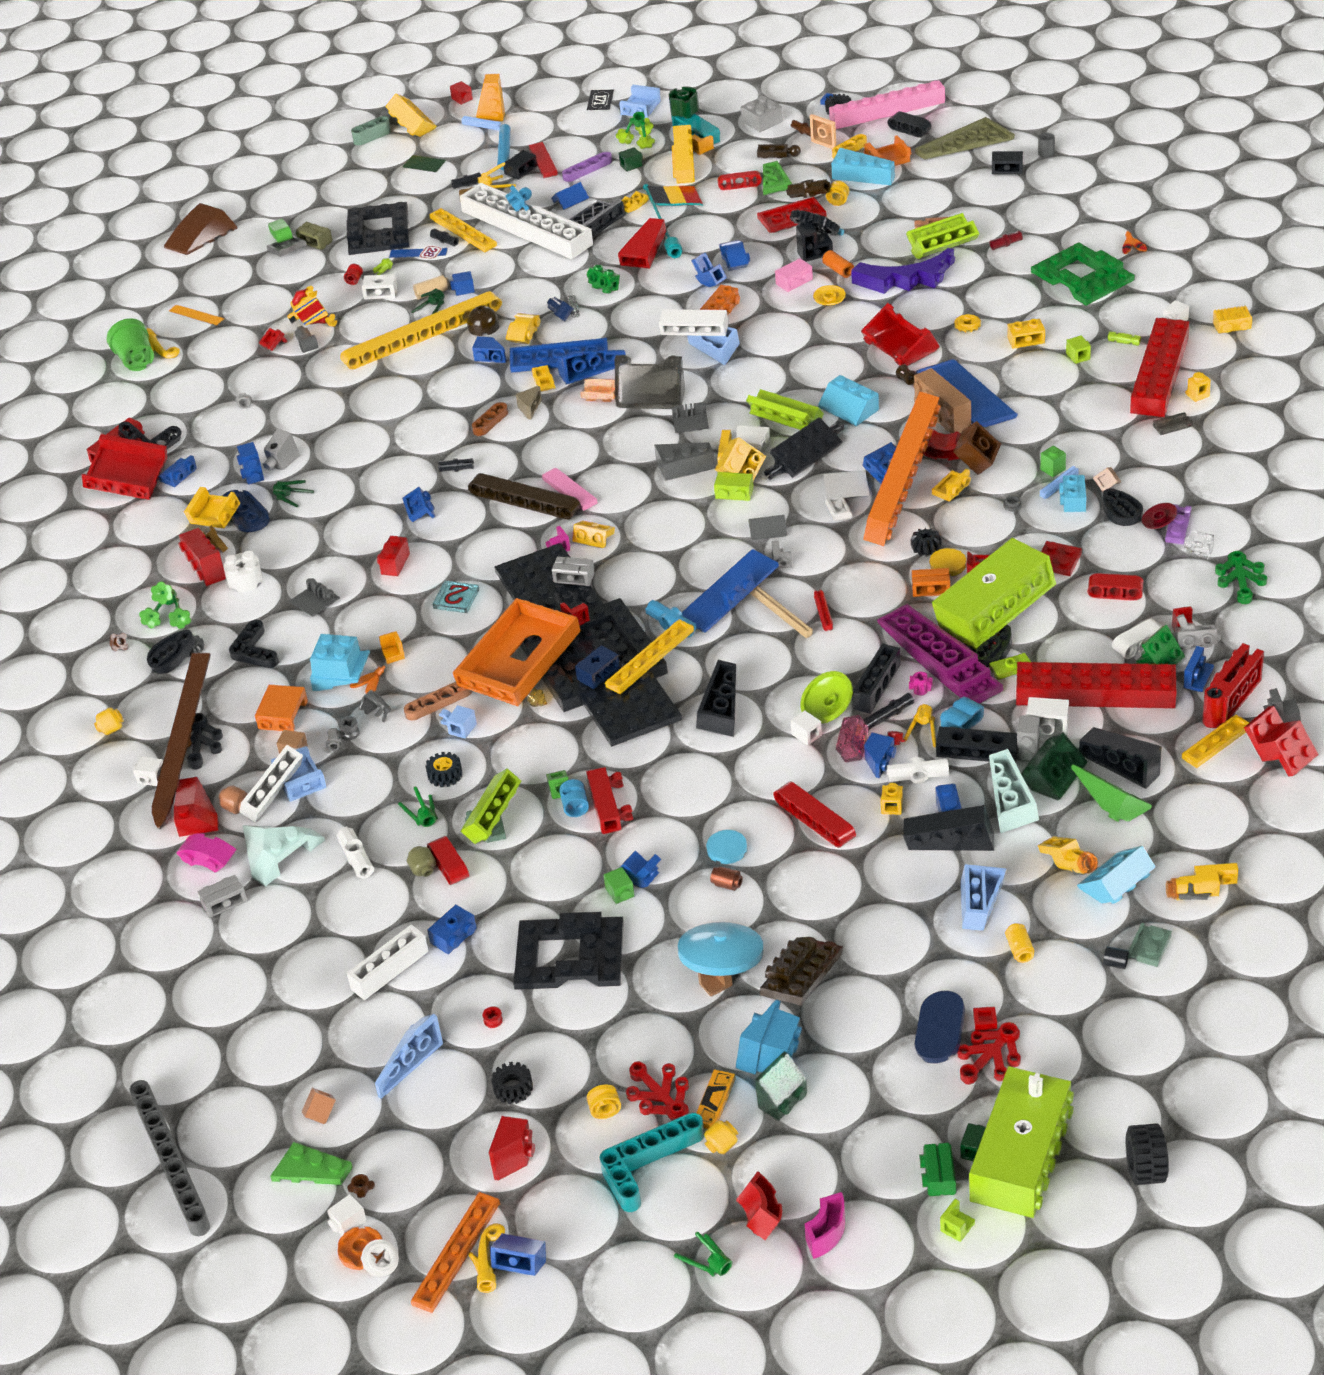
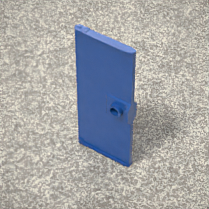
M955 359L916 371L918 374L932 368L970 399L971 424L977 421L985 428L1015 419L1018 416L1014 410Z

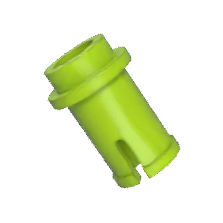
M389 258L382 259V262L373 268V272L376 275H381L387 269L390 270L393 265L392 261Z

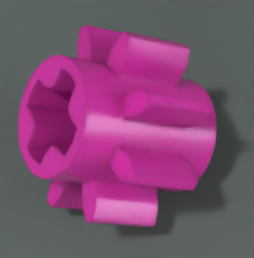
M919 671L910 676L909 690L913 689L914 694L921 696L931 691V686L933 685L932 677L928 678L927 673Z

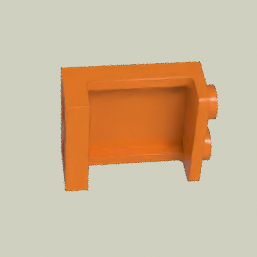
M898 135L894 136V144L875 149L870 142L864 144V154L894 161L895 166L910 162L911 149Z
M269 684L255 714L258 729L294 731V719L299 707L306 706L308 702L305 687Z

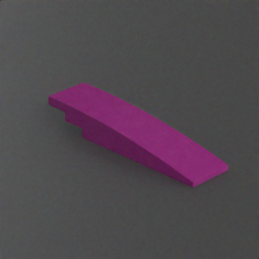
M908 604L877 619V623L902 648L960 698L967 697L980 704L1003 691V684L991 676L990 669L978 661V655Z

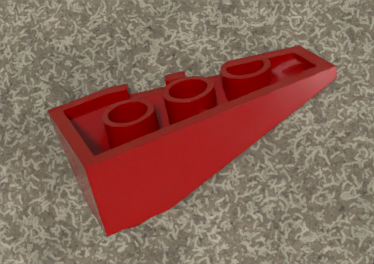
M198 777L179 779L174 803V822L179 837L219 831L218 814Z

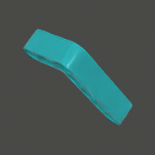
M689 1113L601 1152L599 1158L602 1174L624 1211L634 1212L641 1206L639 1187L631 1171L702 1141L704 1138L703 1119L699 1114Z

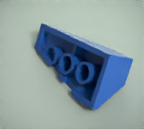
M625 350L575 351L563 355L558 359L557 365L559 376L567 385L625 366L627 362Z

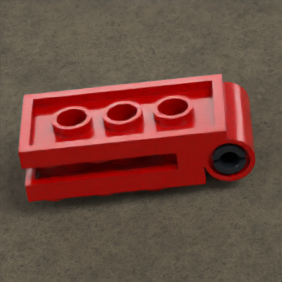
M1242 643L1238 649L1233 651L1229 661L1226 660L1221 671L1216 672L1213 681L1205 689L1202 722L1206 727L1218 728L1232 718L1260 683L1264 659L1263 650L1257 648L1252 655H1249L1250 645Z

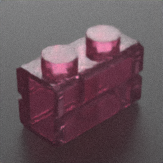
M859 715L845 717L842 720V727L840 728L835 749L841 755L844 762L859 761L863 758L864 745L867 741L869 728Z

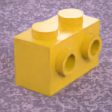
M1040 319L1007 324V338L1012 349L1045 344V328Z

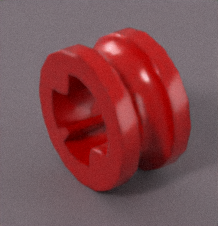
M491 1006L483 1011L482 1016L486 1027L496 1028L502 1024V1012L498 1007Z

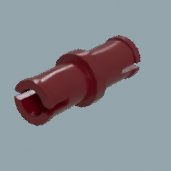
M1019 230L1008 235L1004 234L1000 238L990 240V247L992 250L1003 246L1008 247L1014 242L1023 240V236Z

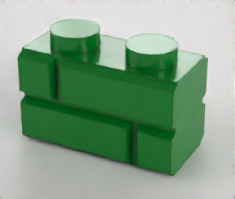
M925 1144L923 1146V1154H919L920 1168H925V1173H921L922 1187H927L929 1196H941V1194L955 1195L956 1179L951 1144Z

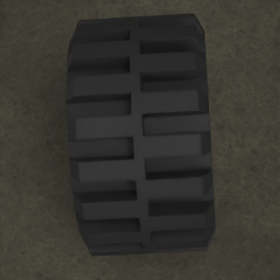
M1158 1123L1128 1126L1125 1137L1126 1157L1129 1173L1134 1184L1165 1183L1169 1172V1160L1166 1139L1162 1128Z

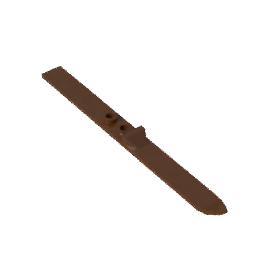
M192 653L152 802V816L158 829L162 828L169 816L187 747H191L190 735L211 657L210 653Z

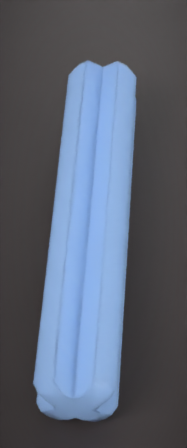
M463 116L462 124L493 130H499L501 122L468 116Z
M1075 466L1070 467L1039 491L1040 497L1047 499L1059 490V483H1063V476L1078 475L1079 469Z

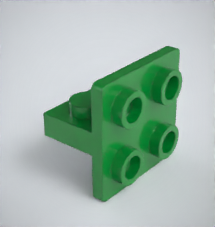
M1163 625L1142 644L1144 651L1136 662L1137 664L1177 665L1185 655L1169 627Z

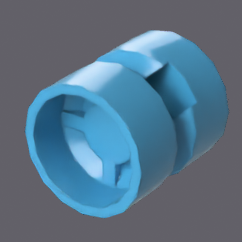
M576 779L564 782L559 789L564 813L570 817L584 815L589 809V803L583 782Z

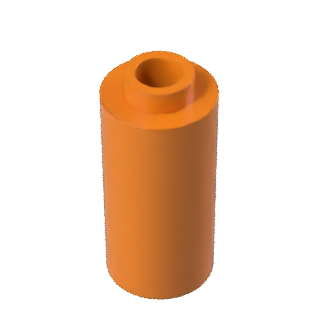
M829 250L823 255V264L844 278L851 276V270L854 268L852 263L833 250Z

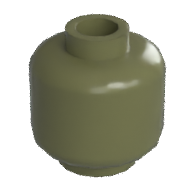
M422 846L411 849L406 860L415 876L427 877L431 875L437 864L430 849Z

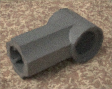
M303 326L297 327L294 333L303 353L319 348L315 335H311L308 328Z

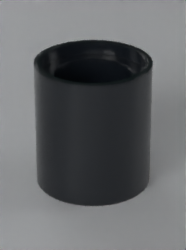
M1107 946L1103 965L1126 969L1129 950Z

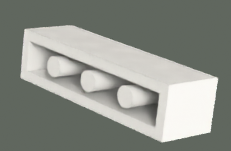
M662 309L659 320L661 335L726 336L729 324L727 310Z
M286 745L241 802L239 812L256 823L282 790L284 783L288 782L300 767L303 755Z
M408 926L347 972L351 990L363 1000H366L429 952L425 935L414 926Z

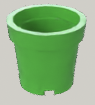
M128 318L118 321L109 329L106 337L107 344L118 355L125 367L131 371H141L147 368V364L153 362L154 352L150 346L149 335L144 323L137 319Z

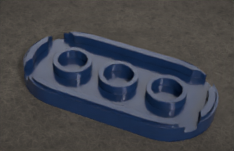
M231 490L222 495L228 497L230 492H235L240 501L239 507L230 519L238 530L242 532H256L268 525L270 521L268 510L250 492L243 490V492Z
M952 991L935 992L929 995L921 1005L914 1045L918 1056L927 1063L937 1064L949 1060L948 1057L952 1054L954 1056L959 1050L965 1005L963 999L957 993Z

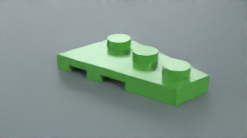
M778 161L763 164V195L787 190L788 185L792 184Z
M293 1142L270 1177L272 1182H280L281 1179L291 1180L292 1183H300L301 1180L314 1181L315 1184L342 1185L353 1166L350 1161Z

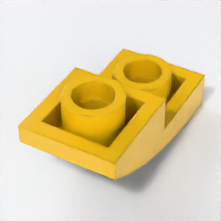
M636 191L630 198L625 196L621 201H623L625 212L629 213L643 206L649 198L648 195Z

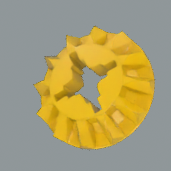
M964 314L957 317L954 324L956 329L966 333L967 331L978 330V327H981V320L975 315Z

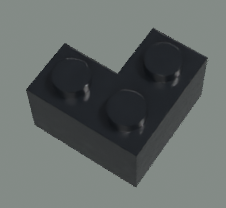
M811 222L796 226L797 253L803 261L807 262L823 258L827 251L833 250V242L827 232L817 234Z

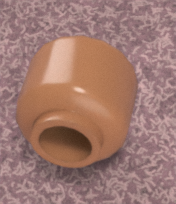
M234 785L228 786L219 794L220 806L233 814L240 813L241 802L248 794Z

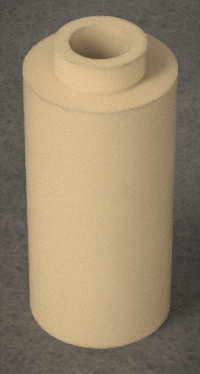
M441 275L414 284L413 290L416 298L419 300L425 298L421 297V294L432 291L435 288L442 292L448 290L450 283L447 277Z

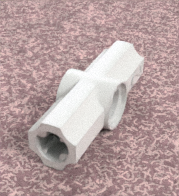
M914 757L908 763L887 765L888 782L911 780L915 784H921L931 777L949 776L947 759L925 761L921 757Z
M347 826L341 828L339 833H337V839L347 856L348 863L352 865L357 877L363 879L370 877L371 873L374 872V868L363 849L362 842L356 836L353 828H348Z

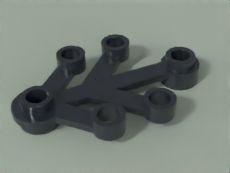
M196 713L191 731L193 735L190 736L191 745L193 744L192 753L187 756L188 766L194 770L200 769L203 764V758L200 753L201 743L210 747L213 754H218L222 751L221 743L218 742L223 738L222 730L209 725L207 717L202 713ZM202 730L210 733L212 739L202 734Z

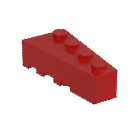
M199 527L179 535L181 541L178 543L181 552H184L186 560L190 562L193 571H196L200 581L203 580L205 585L209 586L226 579L220 552L218 549L215 550V546L211 545L210 540L206 539L205 534Z

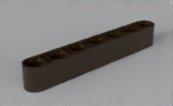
M478 473L468 485V490L475 496L567 520L571 519L581 507L579 500L575 497L483 473Z

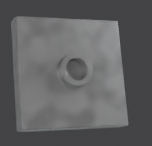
M292 235L293 239L281 243L274 242L266 247L268 252L281 257L305 247L307 244L305 240Z

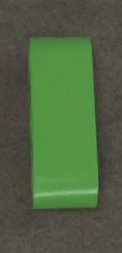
M283 219L268 223L270 233L277 243L293 239L290 227Z

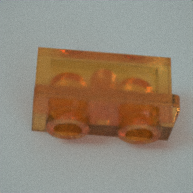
M584 379V389L581 391V398L586 399V401L602 399L603 402H611L618 396L617 379Z

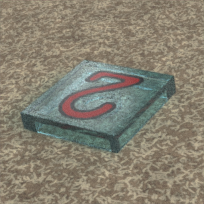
M444 581L432 603L433 609L468 613L479 592V585Z

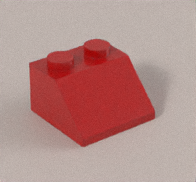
M501 1116L488 1152L494 1180L497 1181L526 1167L529 1158L534 1155L535 1144L532 1143V1130L529 1129L527 1119Z

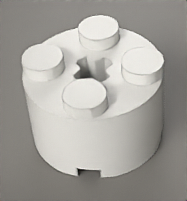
M252 551L228 555L225 558L223 568L230 589H237V592H248L257 588L259 582L262 583L263 575L259 559Z

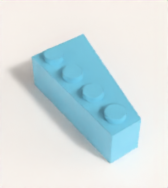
M839 148L831 163L832 179L891 185L895 178L894 161L844 148Z

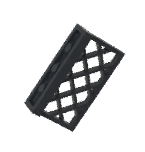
M597 200L569 220L590 228L592 237H594L622 218L626 213L623 201L617 200L614 203Z

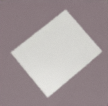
M865 470L823 474L827 499L870 495Z

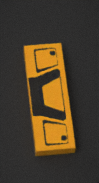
M714 1069L696 1112L702 1117L705 1129H709L720 1119L736 1079L734 1073Z

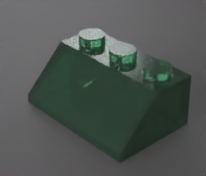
M1062 732L1048 738L1021 775L1032 791L1055 800H1060L1077 777L1071 768L1072 765L1084 768L1088 761Z

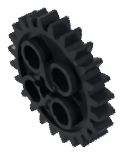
M793 210L790 215V220L798 225L811 222L818 233L827 232L830 235H838L840 226L825 216L802 210Z

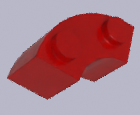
M933 429L931 439L926 440L928 441L927 449L922 454L935 460L937 458L948 459V461L960 459L953 451L961 434L958 431L952 434H943Z
M757 1171L736 1201L747 1214L748 1222L746 1226L755 1235L766 1240L781 1220L782 1204H778L775 1197L776 1190L772 1184Z

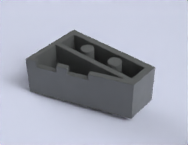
M709 442L654 444L656 462L665 481L715 469L714 452Z

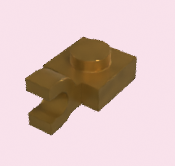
M209 526L210 531L205 534L206 539L208 538L216 549L219 547L222 552H225L228 547L217 535V531L213 526Z

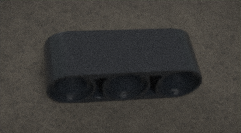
M902 111L896 112L887 121L888 126L892 130L919 138L923 137L932 128L929 120Z

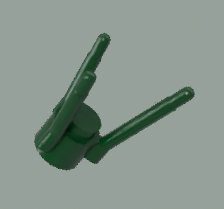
M435 288L432 291L421 294V297L429 296L428 300L413 309L411 313H415L428 303L437 305L432 314L438 312L445 303L443 301L445 298L444 293Z
M306 480L277 481L273 486V494L277 496L276 499L282 500L294 507H298V504L285 498L290 495L291 491L314 493V490L291 488L288 486L306 483Z

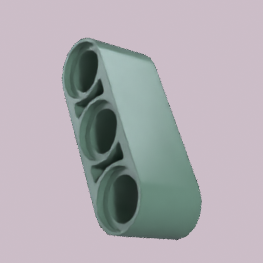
M381 116L352 128L351 133L354 145H364L390 134L389 117Z

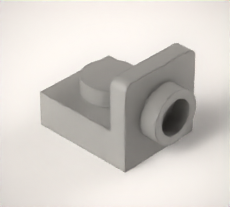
M772 541V558L779 563L777 569L791 568V552H784L783 548L779 546V541Z

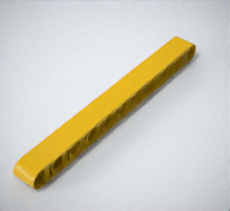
M485 292L348 348L341 353L340 359L349 369L359 368L466 324L469 313L478 306L490 307L497 311L500 309L502 301L493 292Z

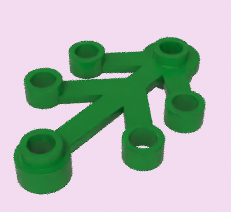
M1233 551L1228 554L1227 562L1215 566V574L1220 576L1218 577L1217 585L1220 588H1226L1230 582L1237 578L1240 589L1237 592V601L1241 604H1249L1252 602L1253 593L1247 587L1246 578L1252 580L1258 586H1265L1267 584V576L1262 574L1265 565L1262 562H1251L1246 559V555L1241 551ZM1243 566L1252 569L1254 573L1244 569ZM1231 567H1235V569L1232 572H1230L1227 576H1223L1226 574V571L1228 569H1230Z

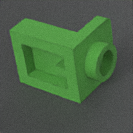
M562 770L546 774L552 799L561 798L559 789L568 780L566 771Z

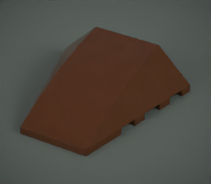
M199 203L176 227L164 244V248L189 255L204 247V243L215 241V237L219 235L221 237L225 236L230 229L232 231L236 230L237 226L222 209Z

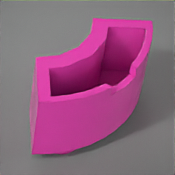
M205 834L188 836L176 854L190 866L202 865L216 873L227 864L237 850L229 843L217 837L210 839L204 837Z
M842 1192L819 1198L820 1209L813 1220L804 1224L806 1242L813 1259L832 1250L844 1233L845 1205Z

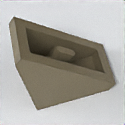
M535 386L516 394L517 406L527 419H532L542 400L540 386Z

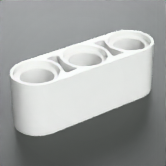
M1150 618L1118 635L1112 642V648L1124 658L1130 659L1144 651L1142 644L1159 630L1162 625Z

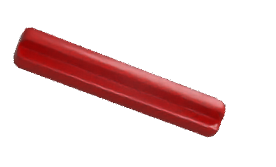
M816 590L814 592V599L823 630H832L833 622L824 592Z

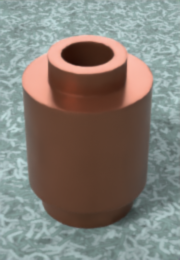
M719 866L713 868L710 881L717 887L735 891L741 887L743 877L738 870Z

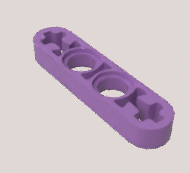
M602 152L562 171L563 180L571 182L611 164L612 154L610 152Z

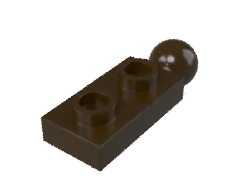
M758 144L757 158L787 157V154L797 157L801 153V148L798 145H792L788 148V144Z

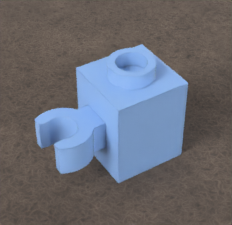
M457 705L452 713L446 709L439 713V716L443 717L440 723L447 725L449 734L466 739L477 724L475 711L470 708Z

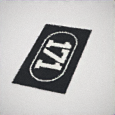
M614 89L591 90L587 110H610Z

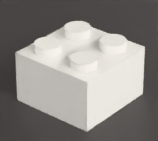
M1029 697L1027 716L1040 718L1039 743L1066 745L1069 700Z

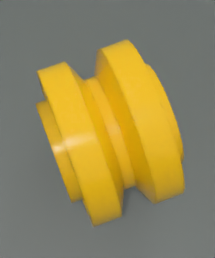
M842 181L832 182L830 192L826 193L827 201L834 206L843 205L849 196V187Z
M612 1085L596 1086L587 1094L586 1099L591 1115L594 1118H610L621 1109L617 1090Z

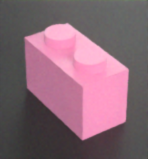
M799 258L776 270V285L789 292L813 280L812 266Z

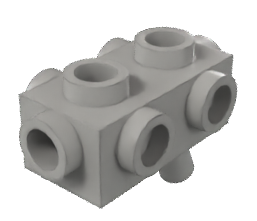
M1184 614L1177 617L1181 627H1175V633L1172 634L1182 649H1191L1193 646L1199 645L1200 647L1208 648L1220 642V631L1216 629L1214 624L1195 626V623H1187Z

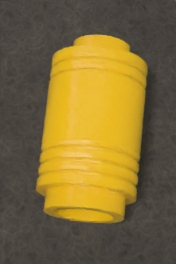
M1011 924L1006 929L1005 935L1014 959L1021 963L1028 962L1033 958L1035 951L1026 927L1023 924Z

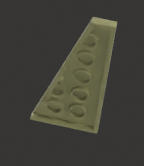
M984 117L915 148V154L925 160L1014 140L1015 134L989 118Z

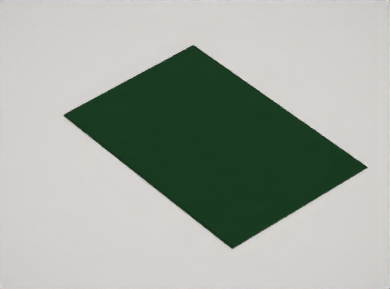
M412 155L403 167L437 172L446 160Z

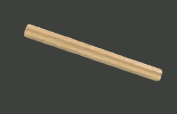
M757 586L750 592V594L805 638L813 635L812 628L762 588Z

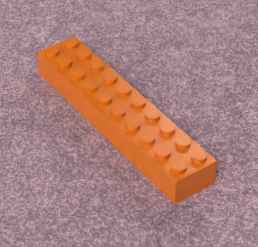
M919 391L868 515L863 540L884 546L886 540L891 539L893 533L891 529L896 526L898 520L896 516L901 514L903 508L901 503L905 502L908 496V491L906 490L911 489L912 477L916 476L918 466L916 465L921 464L922 452H925L928 446V441L926 440L931 439L933 433L931 428L937 424L938 417L935 415H938L941 405H938L940 397Z

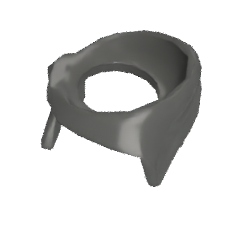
M370 690L362 697L359 710H364V713L368 715L379 707L375 716L379 717L383 713L382 722H385L387 714L391 712V708L375 691Z

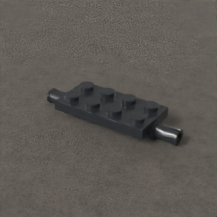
M820 417L771 449L770 454L773 456L775 463L764 471L765 476L770 475L768 479L771 480L779 473H788L794 478L841 445L842 440L836 434L844 430V425L838 426L841 422L836 421L829 427Z

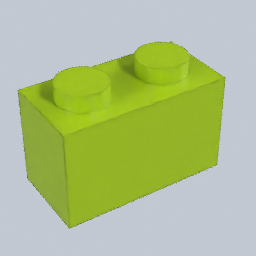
M718 472L714 483L715 499L750 501L754 488L753 474Z

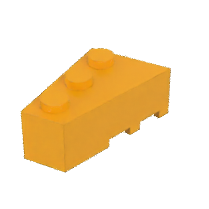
M485 74L476 118L503 121L505 108L500 74Z

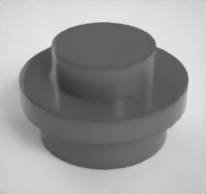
M1011 495L1006 497L1003 506L1006 510L1014 512L1021 508L1022 503L1019 497Z

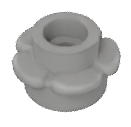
M240 393L236 397V403L240 408L246 409L251 405L252 397L250 395Z

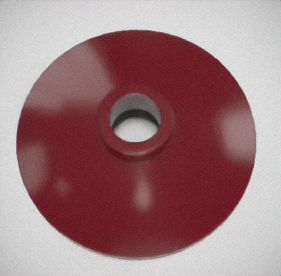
M1171 503L1154 505L1143 514L1142 524L1149 529L1164 527L1175 519L1177 508Z

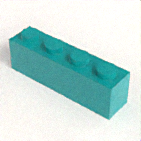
M693 114L688 119L681 116H671L672 126L691 125L692 135L695 134L701 139L711 135L713 136L714 144L720 142L719 128L698 115Z

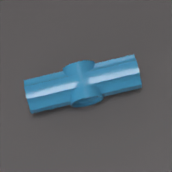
M651 600L645 609L646 614L658 620L661 627L665 630L678 619L694 626V631L696 630V624L683 617L681 611L676 607L670 609L658 601ZM694 631L688 636V638L694 635Z

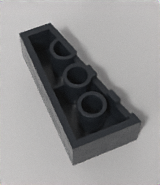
M717 660L697 711V729L734 737L735 663Z
M1095 727L1079 740V755L1145 789L1160 776L1162 746Z
M984 805L904 818L903 837L908 850L994 851V831Z

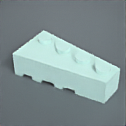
M1006 749L989 755L1000 833L1038 821L1037 804L1009 750Z

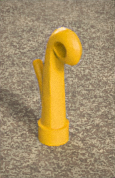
M146 328L153 352L155 350L158 354L168 359L179 355V348L170 347L165 350L156 338L155 332L151 328Z
M498 1223L489 1225L483 1231L479 1241L478 1257L472 1252L469 1253V1257L473 1261L478 1273L477 1288L484 1293L492 1292L496 1288V1276L491 1268L489 1243L490 1241H496L502 1233H505L504 1226Z

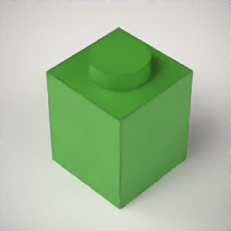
M1054 445L1041 452L1040 470L1051 477H1055L1065 471L1066 453Z
M623 867L603 874L605 889L615 904L634 897L633 882Z

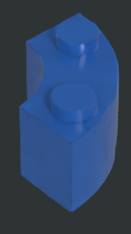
M734 240L719 244L722 260L724 259L728 271L748 266L750 256L748 252H745L742 241Z

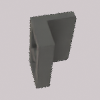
M785 515L748 520L751 540L787 536Z

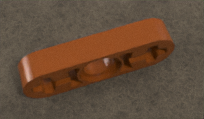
M504 402L495 403L472 423L473 434L482 436L488 433L508 415L507 404Z

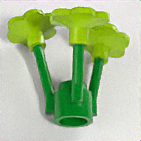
M636 112L633 114V118H630L627 128L625 130L620 128L615 136L621 144H630L634 138L630 128L634 124L639 135H642L636 142L637 146H640V149L651 148L652 144L655 143V139L649 134L654 125L650 122L649 118H645L643 112Z

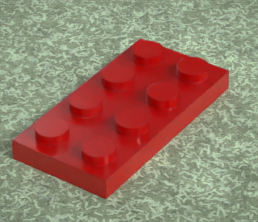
M815 197L759 212L757 217L769 233H775L779 230L798 225L790 220L793 210L808 211L827 217V214Z

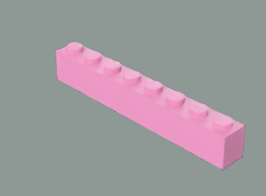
M935 80L926 84H918L914 87H906L898 91L877 94L869 98L865 97L857 101L836 104L829 107L830 120L835 122L836 129L893 116L898 111L909 112L945 103V87L939 80Z

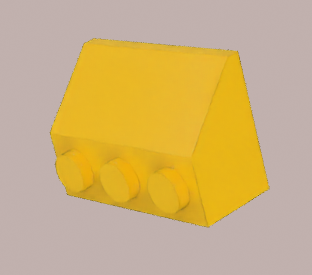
M397 93L385 106L389 110L388 113L392 117H396L398 119L397 122L401 126H405L407 132L412 136L421 137L437 127L410 99Z

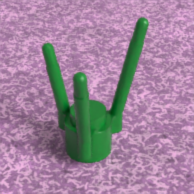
M414 786L413 789L421 805L417 816L402 802H398V805L415 820L418 826H432L438 819L433 797L431 794L428 796L429 808L425 805L418 788Z
M695 1232L696 1237L712 1253L707 1260L709 1267L678 1253L674 1254L675 1258L708 1272L712 1277L716 1274L719 1276L725 1275L733 1264L732 1260L722 1252L708 1234H704L703 1237L699 1232Z

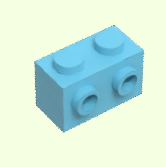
M1085 475L1063 476V483H1059L1060 505H1064V512H1086Z

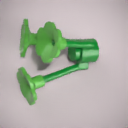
M162 581L152 586L151 598L159 603L154 610L148 607L139 613L141 623L149 628H155V626L161 623L160 614L157 612L163 604L172 605L175 603L176 609L168 615L170 625L182 629L185 625L190 624V612L180 608V599L177 598V593L172 589V586L166 585Z

